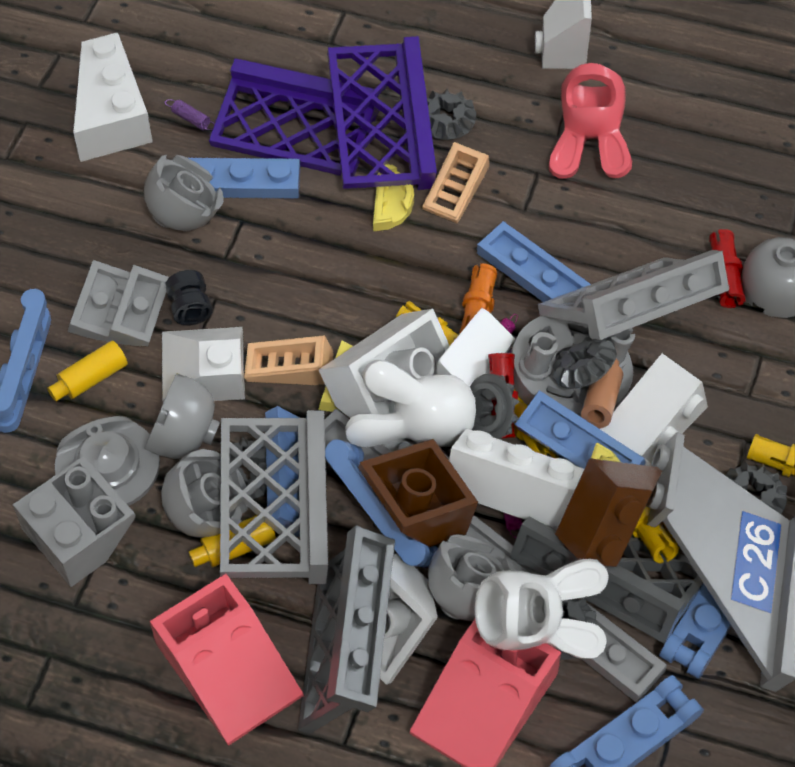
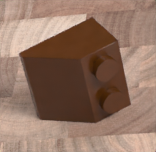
M434 439L359 462L358 469L403 534L428 547L441 544L443 540L447 542L452 535L467 534L478 501Z
M589 458L555 535L578 560L596 559L604 566L617 567L662 471L654 466Z

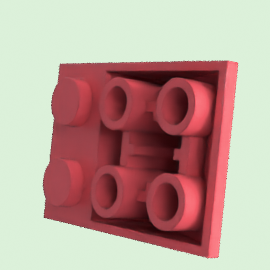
M227 574L219 577L150 621L156 645L228 746L304 696L251 606Z
M474 619L456 646L411 727L409 734L462 767H497L557 676L561 651L547 643L521 650L496 649L487 644L480 636L476 620Z

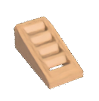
M454 142L422 206L423 210L458 224L489 168V155ZM459 164L461 166L472 169L473 171L471 174H469L467 172L457 169L456 167ZM455 176L468 182L465 186L450 180V177ZM448 187L462 194L460 197L444 192L443 189ZM438 198L456 204L454 210L436 204Z
M325 335L248 343L244 378L247 382L325 385L319 369L333 360V349ZM268 356L267 367L261 368L262 357ZM279 357H284L283 366H278ZM296 357L301 358L300 364H295Z

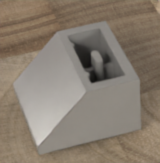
M82 456L13 504L22 530L70 587L107 562L136 517L131 508L85 456Z

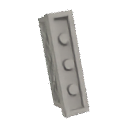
M710 250L686 260L661 258L539 303V314L544 317L588 324L590 338L602 340L728 291L729 286L723 251Z
M307 411L306 418H221L220 577L224 574H227L229 578L308 577L309 584H326L328 543L324 411ZM230 432H249L257 440L242 452L230 442ZM279 432H298V442L287 452L271 440ZM263 446L279 458L265 471L250 459ZM230 454H231L233 457H235V459H234L231 463H230ZM296 454H298V463L293 459ZM242 464L257 477L243 490L230 480V475ZM285 464L298 475V480L287 490L272 478ZM264 483L279 496L265 510L250 497ZM229 491L236 496L230 502ZM298 491L299 501L295 497H293V495L296 494ZM242 502L258 515L243 529L229 518V514ZM284 503L289 504L299 513V518L287 529L271 516ZM263 522H266L279 534L265 549L250 536ZM229 530H231L235 534V536L230 541ZM298 530H299L300 540L293 535V534H295ZM242 541L258 554L249 564H229V553ZM287 541L300 552V564H281L272 554Z

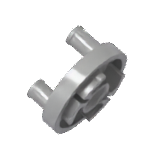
M540 316L529 322L519 332L511 350V354H515L514 389L518 391L519 397L527 406L540 390L581 417L589 385L576 389L561 387L553 376L555 373L553 364L561 359L560 353L562 351H568L572 348L573 343L579 344L585 337H590L588 324ZM632 328L605 338L614 345L617 351L616 359L619 361V366L623 371V379L614 411L625 399L633 380V365L628 353V349L635 339V334H631L633 332ZM549 392H552V393H554V394H557V395H560V396H563V397H559V396L553 395V394H551V393H549Z

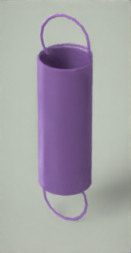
M176 100L172 106H169L173 113L201 130H205L211 122L208 116L181 100Z

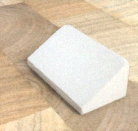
M481 308L439 359L437 375L457 376L470 387L476 378L483 374H489L488 354L508 353L516 339L487 310Z

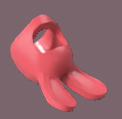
M596 63L582 64L572 69L562 83L561 103L564 117V132L559 138L549 161V171L555 177L566 179L577 173L585 142L589 139L599 140L601 166L608 177L621 178L627 175L632 168V158L620 132V124L625 109L626 88L621 76L603 65ZM592 79L601 81L607 86L588 87L578 84Z

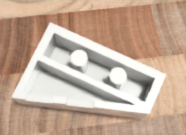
M118 32L82 42L73 132L80 162L153 142L148 113Z
M662 353L613 412L610 424L600 428V430L642 456L646 461L645 465L651 466L657 447L665 445L677 432L682 434L708 408L703 383Z

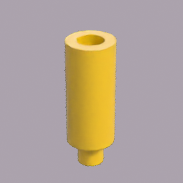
M111 340L56 374L58 381L49 386L47 390L54 401H58L66 395L74 399L127 366L128 361L118 344Z
M258 515L240 522L238 526L243 529ZM263 522L250 534L262 547L276 539L274 530L266 522ZM229 530L230 541L235 536L231 530ZM220 534L201 538L202 546L188 551L194 567L209 562L212 568L220 565ZM242 541L229 553V560L253 550Z

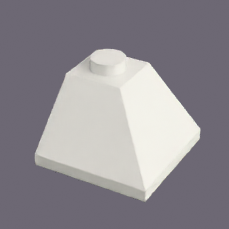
M555 0L543 16L542 31L535 32V53H542V68L574 69L587 63L592 20L591 0Z
M231 327L162 332L163 403L176 373L192 378L204 385L212 394L214 401L245 399L243 328Z
M398 554L393 555L380 679L386 685L392 683L438 618L434 598L429 589L428 579L414 566L407 565Z

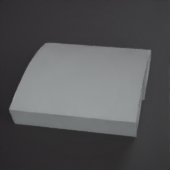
M93 260L70 321L68 332L105 342L113 340L117 344L148 346L166 294L165 283L169 277L133 265L130 273Z

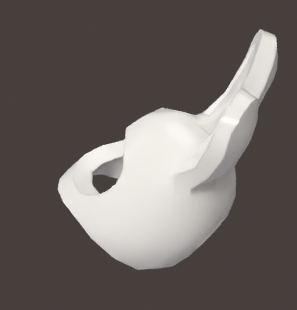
M375 360L370 362L364 369L363 382L375 395L395 401L394 413L357 414L348 420L345 429L346 437L350 443L367 448L387 444L400 438H409L419 443L434 439L439 447H452L466 428L472 430L476 416L475 397L471 388L457 376L431 375L414 379L406 371L391 362Z
M580 559L548 575L512 570L497 571L481 582L476 593L474 606L475 620L480 636L487 644L496 649L521 650L547 643L576 658L594 659L603 653L606 646L604 631L593 623L562 618V601L593 596L603 591L609 577L605 566L596 559Z

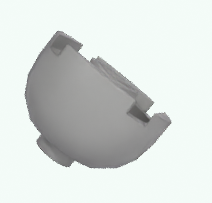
M167 155L161 156L144 182V201L154 220L165 228L187 232L204 226L212 219L224 202L221 188L219 187L215 191L214 187L209 183L213 176L195 161L181 155H175L172 160L166 159Z
M776 237L765 240L751 250L743 265L740 276L746 302L751 306L754 302L757 306L764 309L763 314L771 317L788 318L795 316V239Z
M176 373L145 446L146 450L162 457L181 459L190 452L197 451L203 442L211 445L220 422L213 419L215 403L212 394L204 385L192 378Z
M200 449L190 452L180 459L166 474L161 490L162 506L167 518L178 530L186 535L204 538L220 534L221 454L216 451ZM235 470L230 475V480L243 490L247 486L239 470ZM229 491L230 502L236 496ZM242 502L229 514V518L238 525L242 521L240 520L242 513L246 512L248 507Z
M452 535L446 543L443 540L431 560L428 568L429 589L446 615L454 619L474 621L476 593L481 582L497 571H516L513 564L506 557L500 562L492 556L491 552L494 547L484 541L471 536Z

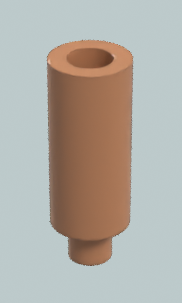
M617 359L601 379L589 385L581 417L597 428L608 426L613 416L623 379V371Z

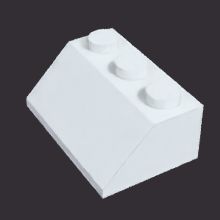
M433 309L403 313L320 368L319 372L335 406L349 418L357 414L394 413L395 401L375 395L364 384L363 371L366 366L375 360H384L403 369L414 379L437 375V363L450 345Z
M467 428L452 446L449 457L450 463L479 504L524 520L530 516L556 531L584 471V468L575 466L566 459L552 458L534 452L525 445H514L493 438L487 432L473 431Z

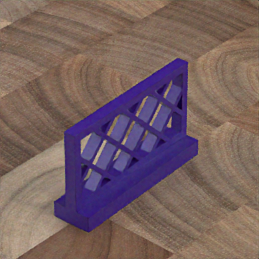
M419 36L404 37L403 44L329 47L327 55L343 189L417 184V190L431 189L437 170ZM395 56L396 67L389 75L373 65L379 57ZM337 59H352L361 67L349 77L338 68ZM366 71L382 81L372 93L356 82ZM396 76L398 77V83L393 80ZM339 80L344 83V85L341 88ZM387 86L400 95V101L393 109L377 98ZM350 88L365 99L355 111L345 105L341 99ZM370 104L386 115L376 127L360 116ZM401 109H402V116L398 114V112H399ZM343 114H345L348 117V119L345 122ZM391 120L401 126L405 132L397 143L381 132ZM353 122L369 133L359 145L354 143L345 134V131ZM374 138L391 149L380 162L364 150ZM405 143H406L407 151L402 148V146H403ZM347 148L352 151V153L349 156ZM397 154L409 163L410 173L395 174L385 165ZM358 156L373 167L367 176L350 177L349 165Z
M235 58L230 69L232 78L209 139L210 146L265 159H300V167L341 176L340 163L333 162L328 155L338 149L337 139L322 146L315 135L332 125L336 129L335 116L332 113L334 108L330 79ZM339 81L341 88L344 85V83ZM364 87L370 93H372L375 90L373 88ZM351 88L341 97L342 102L353 111L365 100ZM238 91L253 94L257 100L241 110L234 103ZM279 100L288 102L292 110L276 118L273 117L267 107ZM370 104L360 116L372 124L373 121H376L379 110ZM314 108L324 110L328 118L312 126L309 125L303 115ZM262 109L269 121L251 130L244 118ZM298 117L305 129L286 138L280 126ZM237 121L240 122L246 132L235 139L222 137L225 127ZM360 127L346 134V136L352 141L356 140L355 143L359 145L369 133ZM275 129L281 141L271 147L260 145L256 138ZM310 137L317 150L307 155L297 154L292 146ZM359 156L349 165L350 177L355 176L360 161Z

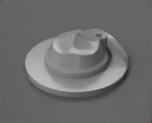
M124 416L107 417L92 421L75 429L60 441L55 459V475L82 456H85L124 502L130 506L144 497L154 485L160 469V456L145 449L150 434L143 427Z

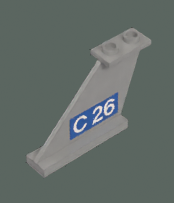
M677 432L665 445H659L653 455L651 466L658 467L662 473L646 507L650 508L647 525L656 527L662 521L664 522L762 671L760 687L777 692L795 680V517L789 521L683 447L685 435Z

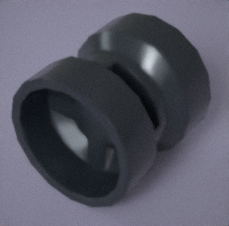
M196 270L179 271L167 279L165 289L168 298L173 302L171 310L173 318L178 324L185 326L196 325L204 322L211 316L213 308L210 298L207 294H204L206 283L204 276Z

